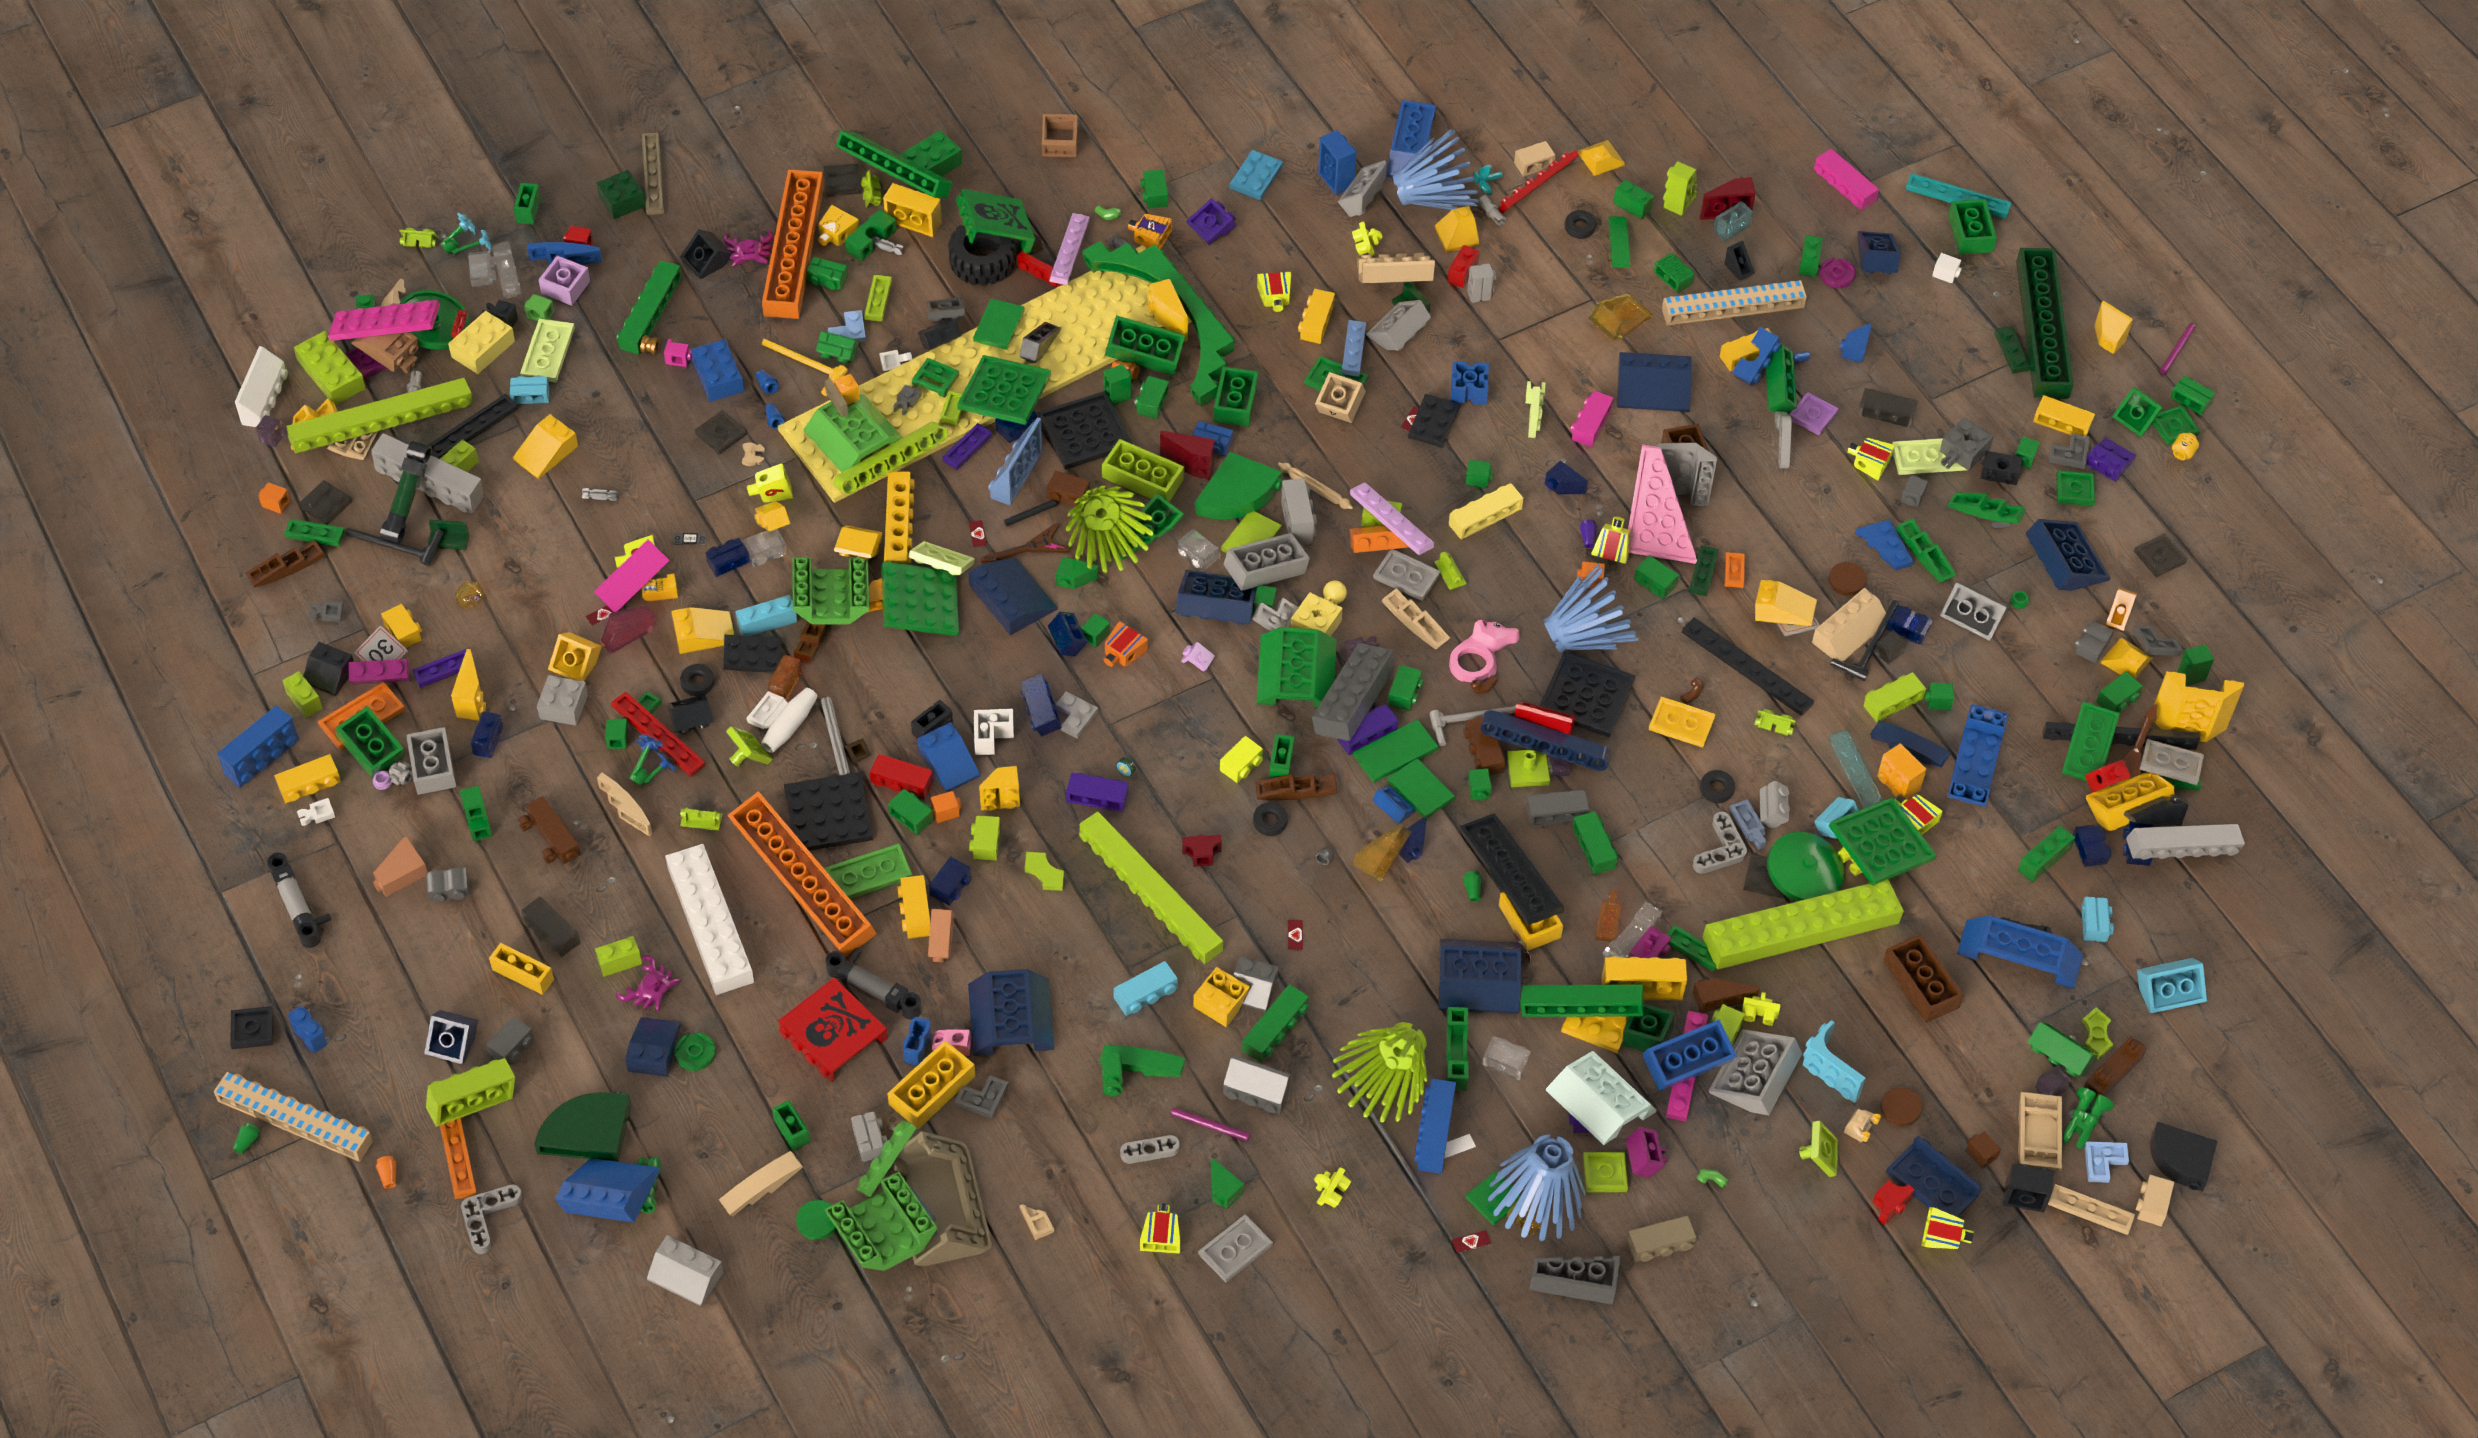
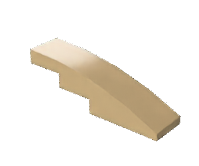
M1397 588L1383 598L1382 602L1406 627L1437 650L1450 639L1426 610L1422 612L1411 599L1408 601Z
M602 772L597 777L599 788L608 794L609 803L617 807L619 818L646 835L651 836L650 822L640 806L617 782Z
M789 1151L750 1175L721 1197L719 1201L729 1215L733 1217L746 1205L756 1203L767 1192L772 1194L803 1166L793 1152Z

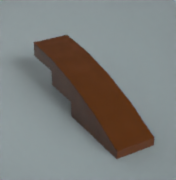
M314 540L300 550L294 547L281 556L276 553L245 574L253 586L258 587L292 575L324 558L325 554Z
M807 621L800 634V642L794 651V658L812 662L829 624H811Z
M1293 774L1255 782L1258 800H1297L1338 794L1335 774L1315 777L1314 774L1294 777Z

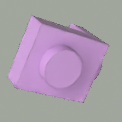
M1196 642L1184 649L1182 652L1184 656L1181 662L1185 663L1189 660L1201 671H1205L1215 655Z

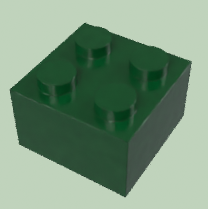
M629 170L596 182L599 198L613 219L646 207L644 193Z
M1644 1003L1643 1016H1630L1623 1030V1046L1645 1052L1653 1046L1668 1041L1674 1029L1675 1012Z

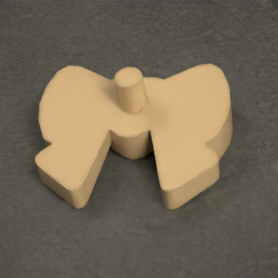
M743 444L745 456L742 459L743 465L754 466L756 463L760 465L764 462V457L756 456V452H765V448L761 444Z

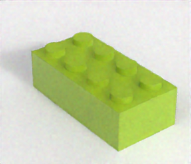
M326 331L293 347L298 363L335 405L366 389L362 374L334 341H330Z
M1119 439L1102 463V478L1150 499L1158 493L1170 502L1184 481V466Z
M503 1058L492 1060L480 1067H473L461 1074H454L445 1080L434 1081L428 1085L426 1109L437 1127L513 1099L515 1076L506 1059Z

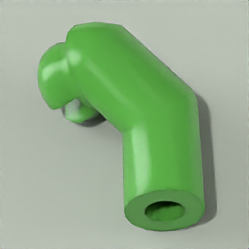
M1100 205L1095 208V213L1106 221L1117 219L1122 214L1118 208L1104 209Z
M1701 1169L1697 1175V1179L1701 1183H1706L1710 1179L1722 1188L1729 1182L1717 1170Z

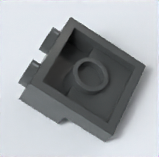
M962 297L926 301L929 320L937 322L944 318L959 319L965 315Z

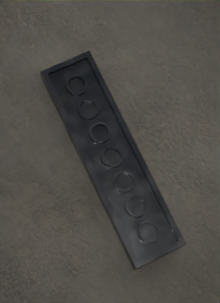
M1495 813L1460 826L1461 834L1527 925L1564 912L1563 904Z

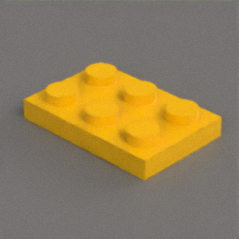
M1661 697L1649 725V730L1703 748L1716 714Z
M1629 1016L1567 1017L1561 1032L1618 1054L1623 1043V1030Z

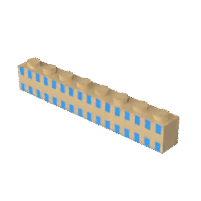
M1801 280L1683 296H1671L1663 299L1662 312L1666 324L1675 325L1804 308L1807 296Z
M227 1072L214 1090L218 1102L360 1162L373 1143L370 1132L365 1127H356L346 1119H337L327 1111H318L310 1104L304 1105L294 1097H285L275 1089H266L260 1083L245 1080L239 1074L233 1075Z

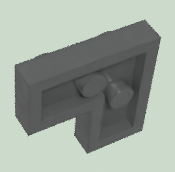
M2071 433L2069 447L2051 444L2048 462L2085 469L2089 437Z
M2134 626L2132 632L2147 655H2165L2169 657L2181 655L2183 650L2176 639L2158 638L2150 626Z
M989 1076L982 1092L962 1086L955 1100V1106L993 1119L1009 1083Z

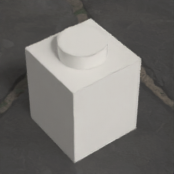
M1941 253L1935 264L1933 277L1953 283L1955 277L1959 278L1962 270L1960 267L1961 260Z

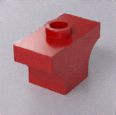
M1888 1180L1875 1193L1873 1203L1881 1212L1878 1220L1885 1225L1896 1213L1900 1215L1906 1209V1204L1912 1199L1915 1189L1909 1184L1899 1187Z

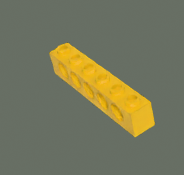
M910 472L888 473L884 562L911 564L908 549H912V538H909V534H913V524L910 523V519H913V508H910V505H914V494H911V490H914V479H911Z

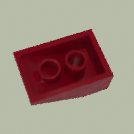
M1752 177L1735 178L1705 193L1702 200L1700 220L1752 216L1756 195Z
M1160 431L1161 457L1184 466V471L1191 476L1210 479L1214 465L1215 439Z

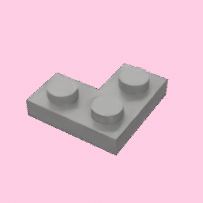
M1282 598L1275 611L1261 602L1252 620L1270 631L1280 627L1290 628L1291 618L1299 607Z
M1067 691L1056 703L1057 710L1069 715L1062 724L1061 731L1077 739L1098 713V707Z

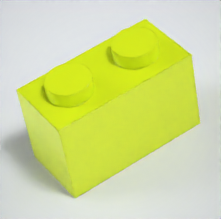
M1243 737L1220 759V771L1238 783L1242 778L1245 779L1255 766L1258 767L1263 761V748L1248 737Z

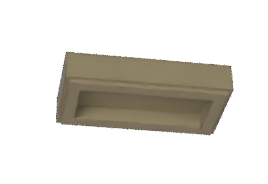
M831 379L826 380L825 391L842 418L848 416L846 401Z

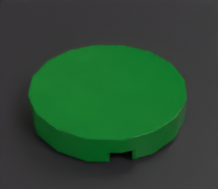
M700 1032L684 1035L675 1046L677 1063L683 1069L689 1071H699L707 1068L715 1058V1046L712 1039Z
M813 1200L807 1202L799 1209L796 1223L798 1231L803 1237L810 1240H822L834 1233L836 1227L825 1212L826 1208L832 1206L830 1203L823 1200Z

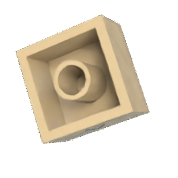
M1329 372L1315 405L1319 413L1352 423L1366 391L1362 383Z

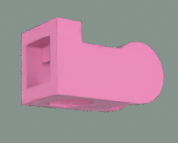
M938 1030L934 1032L933 1051L944 1041H947L964 1056H970L972 1038L969 1030Z

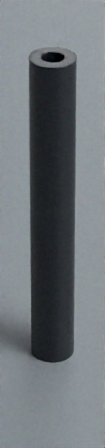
M1053 499L1004 520L1006 526L1012 525L1057 506V503Z

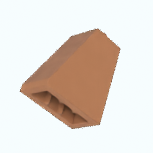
M404 837L373 872L375 877L373 884L378 892H383L385 897L425 877L426 873H428L425 863L407 837Z
M932 909L928 957L933 959L932 962L944 963L945 960H950L955 914L952 910Z

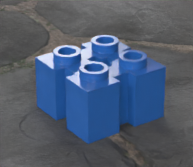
M1453 361L1450 401L1465 404V400H1471L1472 404L1486 405L1489 363L1474 362V366H1469L1467 362Z

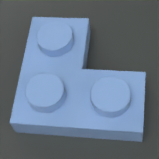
M862 310L844 312L846 326L828 328L829 333L858 340L859 343L866 342Z
M2086 1142L2084 1146L2088 1182L2109 1183V1165H2128L2127 1143Z

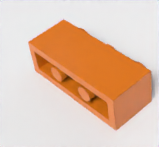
M1385 525L1350 529L1351 548L1354 553L1409 547Z

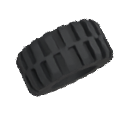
M964 225L957 227L956 231L951 234L948 242L950 267L958 278L961 277V280L967 283L969 281L972 285L981 284V286H986L989 283L991 285L996 284V281L1004 280L1005 276H1009L1016 265L1015 238L977 232L973 243H970ZM979 248H988L995 251L987 256H976L970 253Z

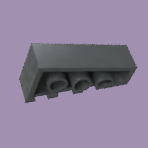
M1596 1256L1594 1259L1573 1257L1572 1260L1534 1258L1529 1290L1613 1305L1620 1256H1613L1608 1259H1603V1256Z

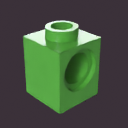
M535 294L526 301L524 306L527 318L537 322L539 319L550 320L555 312L552 300Z

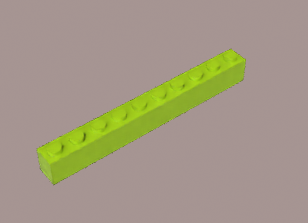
M465 378L287 425L288 438L295 453L304 452L471 406L472 393Z
M1098 811L1079 824L1080 838L1091 845L1093 852L1096 855H1100L1109 868L1112 867L1115 870L1118 878L1121 881H1125L1134 894L1137 893L1140 896L1143 904L1146 907H1150L1159 920L1162 919L1165 922L1168 930L1179 937L1182 945L1189 947L1197 960L1200 959L1206 964L1223 952V940Z

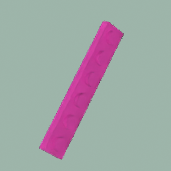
M1688 1010L1683 1034L1705 1026L1708 1015ZM1695 1077L1672 1086L1666 1118L1686 1122Z

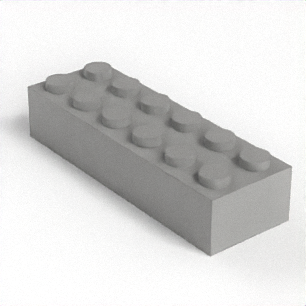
M383 433L371 450L376 471L380 474H387L399 482L403 472L400 469L404 457L407 458L406 452L409 445ZM430 456L426 463L427 468L424 477L421 476L417 489L425 492L430 497L440 499L447 505L451 504L457 507L462 512L473 514L484 498L481 478Z

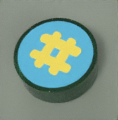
M1122 757L1116 763L1117 770L1124 776L1130 777L1136 770L1134 763L1128 758Z

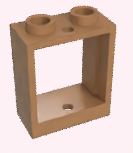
M1043 114L1042 157H1076L1078 115ZM1048 129L1073 130L1072 140H1047Z

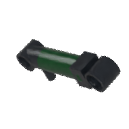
M414 440L410 442L406 452L407 458L404 457L400 469L403 472L388 518L383 523L380 531L381 538L398 544L402 542L407 527L406 521L421 476L424 477L427 468L426 463L431 456V446Z

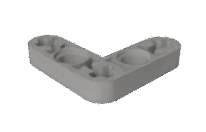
M1775 412V428L1779 430L1778 466L1779 469H1789L1791 416L1786 412Z
M1725 812L1716 813L1712 822L1713 828L1723 847L1696 855L1692 866L1697 873L1703 874L1744 861L1746 857V846L1731 817ZM1732 834L1735 839L1727 840L1724 835ZM1722 855L1725 860L1717 861L1714 857Z
M508 1185L471 1196L462 1202L461 1209L474 1252L477 1254H485L491 1248V1240L484 1215L518 1205L522 1200V1193L517 1185ZM514 1192L515 1198H511L510 1193ZM500 1195H503L504 1202L501 1201ZM489 1198H496L498 1200L495 1205L489 1206L486 1204ZM469 1205H473L475 1215L471 1216ZM473 1222H481L482 1226L479 1229L474 1230L470 1228ZM480 1235L484 1242V1246L481 1247L479 1246V1241L477 1238V1236Z

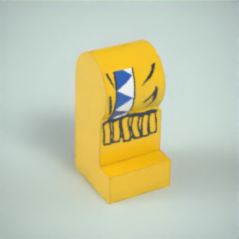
M667 574V578L650 579L641 588L642 597L646 601L678 598L674 574Z

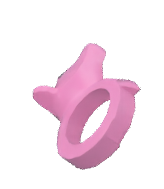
M1478 620L1475 622L1473 634L1452 651L1449 660L1451 673L1458 680L1470 683L1473 680L1481 682L1491 675L1494 676L1497 671V661L1494 653L1509 644L1517 643L1520 639L1519 630L1517 628H1505L1497 622ZM1476 653L1485 659L1487 665L1480 671L1469 672L1460 667L1458 659L1464 654Z

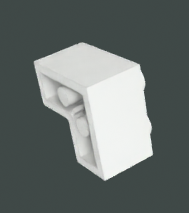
M1013 709L974 710L975 755L995 754L994 738H1014Z

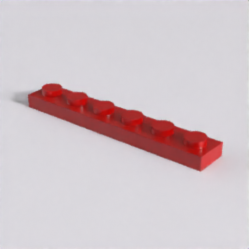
M1576 150L1571 153L1567 151L1560 157L1561 160L1559 162L1555 160L1548 166L1550 169L1540 171L1536 175L1538 178L1535 180L1533 178L1529 179L1523 189L1521 186L1517 188L1511 198L1509 195L1501 201L1502 205L1499 207L1501 214L1573 162L1579 156V153Z
M626 691L611 702V706L642 734H647L650 738L654 737L655 740L661 741L663 747L658 746V748L690 777L705 767V761Z

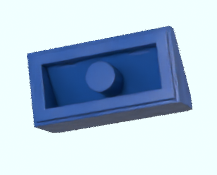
M1390 786L1378 789L1373 797V802L1397 824L1402 823L1416 811Z

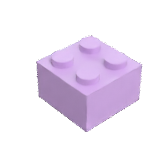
M560 256L555 257L539 278L541 294L571 306L590 283L588 267Z

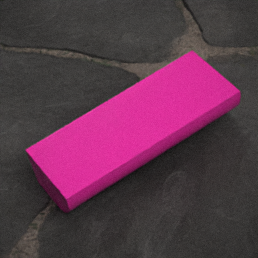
M648 539L594 593L616 613L670 560Z

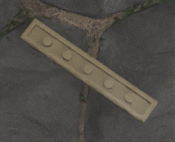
M659 132L642 134L646 214H664Z

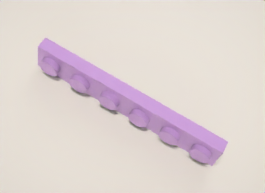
M1072 213L1050 276V282L1063 285L1068 284L1089 223V216Z
M1364 482L1350 489V495L1418 555L1434 548V542L1367 483Z

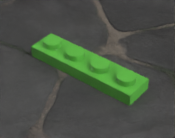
M902 1120L895 1127L894 1134L890 1140L884 1143L880 1155L872 1161L867 1174L859 1180L857 1191L868 1197L873 1194L916 1130L914 1125Z

